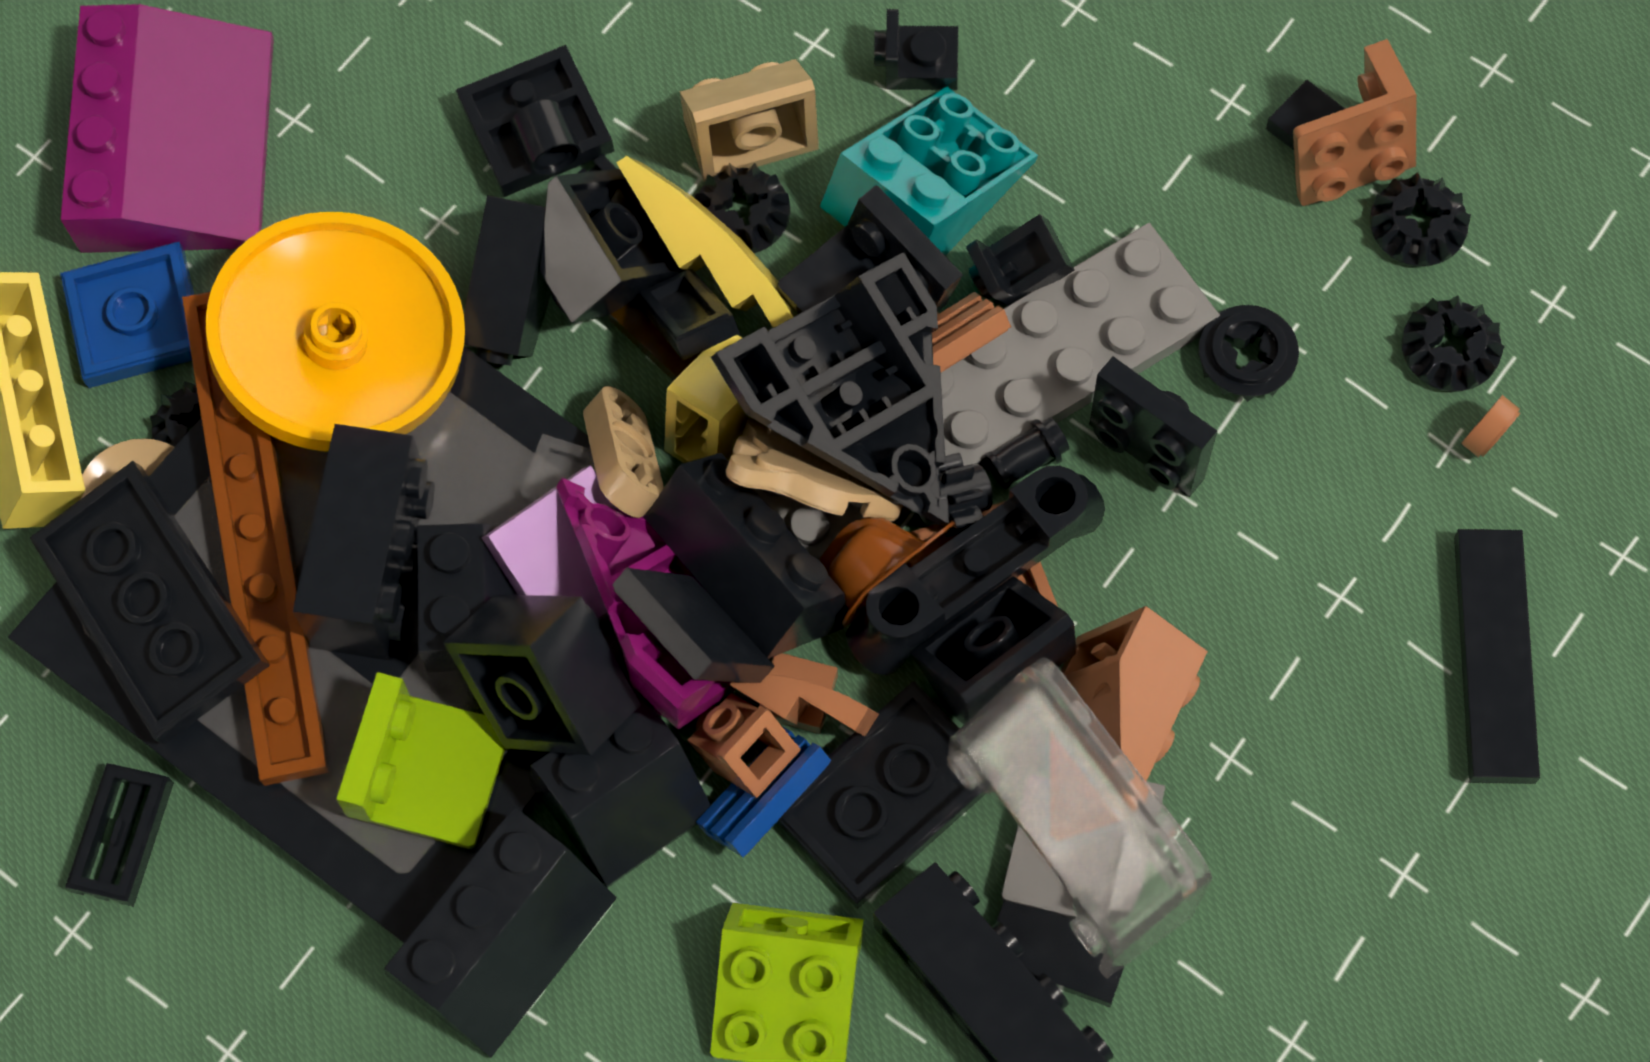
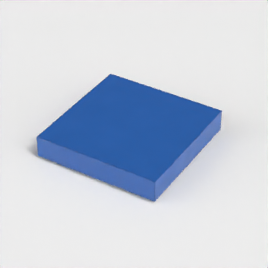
M180 242L60 273L81 375L88 388L192 361L182 297L194 295L185 251Z

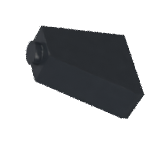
M487 195L464 310V345L477 347L476 355L484 361L511 366L513 355L533 356L551 297V288L540 272L546 207Z

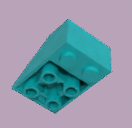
M945 87L841 152L820 208L842 225L847 226L859 198L875 185H878L944 255H947L1036 162L1038 155L1021 143L1013 133L1003 129L976 109L968 99L955 93L949 87Z

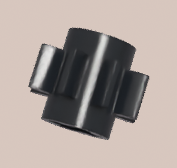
M960 453L945 456L946 463L939 467L941 498L948 499L949 524L952 521L955 523L945 531L946 537L958 535L983 517L982 512L990 510L993 501L991 484L985 470L978 464L964 466ZM920 515L926 525H935L934 522Z

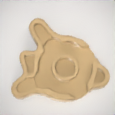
M755 419L747 420L742 436L737 438L732 451L734 454L731 456L725 471L726 476L740 486L780 493L805 505L843 516L849 501L863 503L860 509L863 517H880L888 521L896 520L903 508L901 503Z

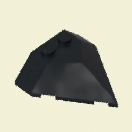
M904 252L858 276L834 296L769 331H767L766 327H763L711 356V359L746 415L942 528L949 524L948 499L941 498L939 467L946 463L940 366L933 364L932 333L938 329L937 306Z

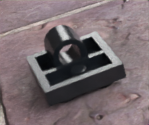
M566 45L456 89L460 105L504 197L591 162L601 154L605 156L615 152L612 138Z
M1114 356L1097 374L1089 425L1094 428L1093 431L1096 437L1109 449L1117 453L1126 451L1144 464L1146 473L1160 486L1169 490L1177 488L1190 497L1205 479L1217 430L1192 413L1188 404L1181 396L1171 391H1161Z

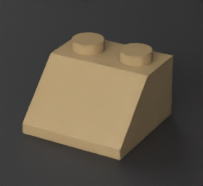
M796 59L780 64L776 62L763 63L748 73L723 80L718 78L706 79L697 83L691 89L680 91L684 122L704 182L706 181L707 174L714 177L725 171L729 163L736 168H750L754 163L759 167L819 149L815 88L812 79Z

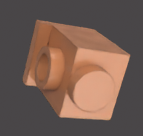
M732 693L719 706H712L701 713L696 723V731L687 740L713 772L756 798L801 750L767 708L762 705L757 708ZM757 739L768 745L749 767L742 761L741 756Z

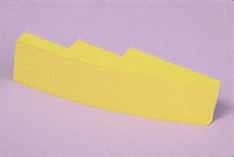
M625 156L616 162L679 268L685 270L692 269L695 272L707 265L732 308L747 311L754 305L759 304L773 328L798 315L777 291L776 287L779 281L739 236L699 201L640 161Z

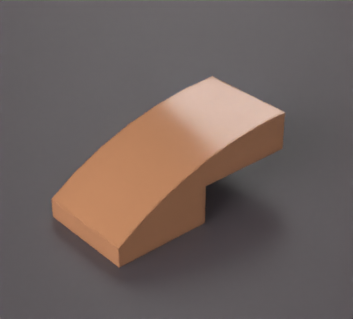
M768 674L761 683L731 682L730 684L796 725L810 703L864 736L867 735L879 715L872 709L844 694L798 678Z

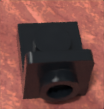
M887 9L886 30H875L874 66H886V90H942L945 87L957 90L958 26H899V9Z

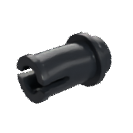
M1051 417L1043 422L1038 419L1031 421L1032 429L997 450L985 454L991 472L1004 489L1011 487V484L1049 461L1055 465L1062 462L1061 455L1070 450L1065 435Z

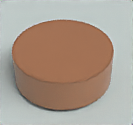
M1502 395L1461 444L1477 457L1480 455L1483 457L1520 415L1518 412L1520 408Z

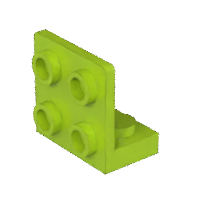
M377 672L336 800L347 817L472 849L477 844L505 748L485 715L410 696L402 678Z
M732 903L722 928L711 1055L715 1058L743 1062H846L856 966L862 945L864 919Z

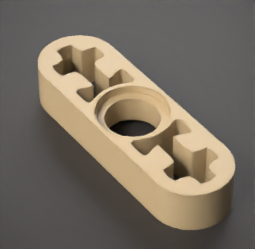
M604 386L583 410L598 484L606 498L618 509L632 517L641 518L647 513L664 488L648 422L642 409L629 396L614 387Z

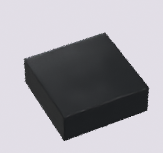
M1306 79L1268 118L1266 130L1294 150L1293 130L1295 127L1346 108Z

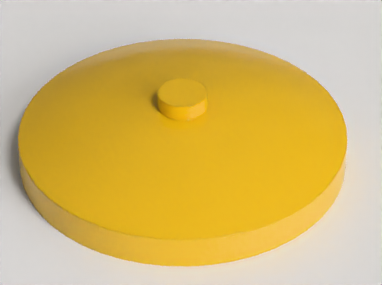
M346 212L308 213L279 221L259 231L236 249L226 261L212 286L207 304L206 346L213 374L228 400L246 419L267 434L281 441L311 450L329 451L334 424L400 434H408L424 423L447 397L457 377L464 348L465 322L461 300L450 275L441 262L427 247L405 231L387 222L360 214Z

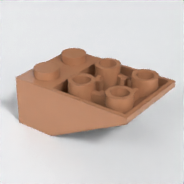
M1147 606L1079 635L1076 639V654L1064 663L1052 687V835L1059 840L1087 831H1094L1097 828L1121 820H1128L1140 810L1148 796L1149 789L1145 783L1153 766L1167 753L1173 743L1175 733L1171 728L1178 713L1193 698L1199 688L1200 677L1197 676V673L1208 651Z

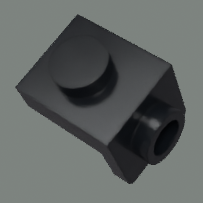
M1041 214L989 247L977 239L966 246L975 264L969 268V274L979 292L986 299L993 297L1007 306L1039 288L1061 280L1075 271L1050 221Z

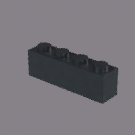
M934 862L873 912L874 928L987 1062H1109L1114 1057L1109 1046L1092 1027L1086 1025L1080 1030L1063 1011L1069 1003L1058 986L1044 973L1035 978L1020 961L1019 957L1024 953V950L1008 928L999 921L991 927L977 911L975 906L980 902V899L971 885L957 871H953L947 876L941 867Z

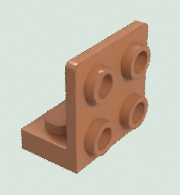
M1388 39L1364 47V74L1357 77L1363 103L1294 128L1296 191L1302 206L1318 201L1335 200L1349 190L1377 180H1391L1401 175L1405 170L1416 167L1417 94Z

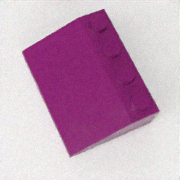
M142 4L80 6L60 220L81 253L137 252L175 242H180L184 250L238 249L250 237L262 230L274 44L272 32Z

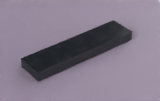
M1458 529L1454 536L1469 783L1536 784L1540 779L1523 530Z

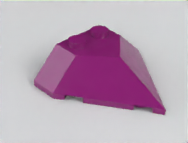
M561 478L556 488L609 614L623 652L630 684L651 703L659 715L667 718L677 729H680L732 693L736 688L730 685L731 682L694 680L614 591L615 588L612 584L626 568L693 575L644 519V516L636 518L624 513L617 507L613 509L605 504H593L584 496V487Z

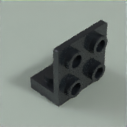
M875 185L859 198L847 226L781 278L776 289L782 298L800 314L834 296L858 276L904 252L935 302L938 312L949 301L963 274L879 186Z

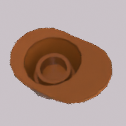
M880 517L857 519L843 528L819 560L825 566L831 579L845 594L846 606L849 612L842 621V625L844 627L848 626L865 610L866 600L871 589L904 563H907L955 523L952 521L927 542L922 541L887 519Z

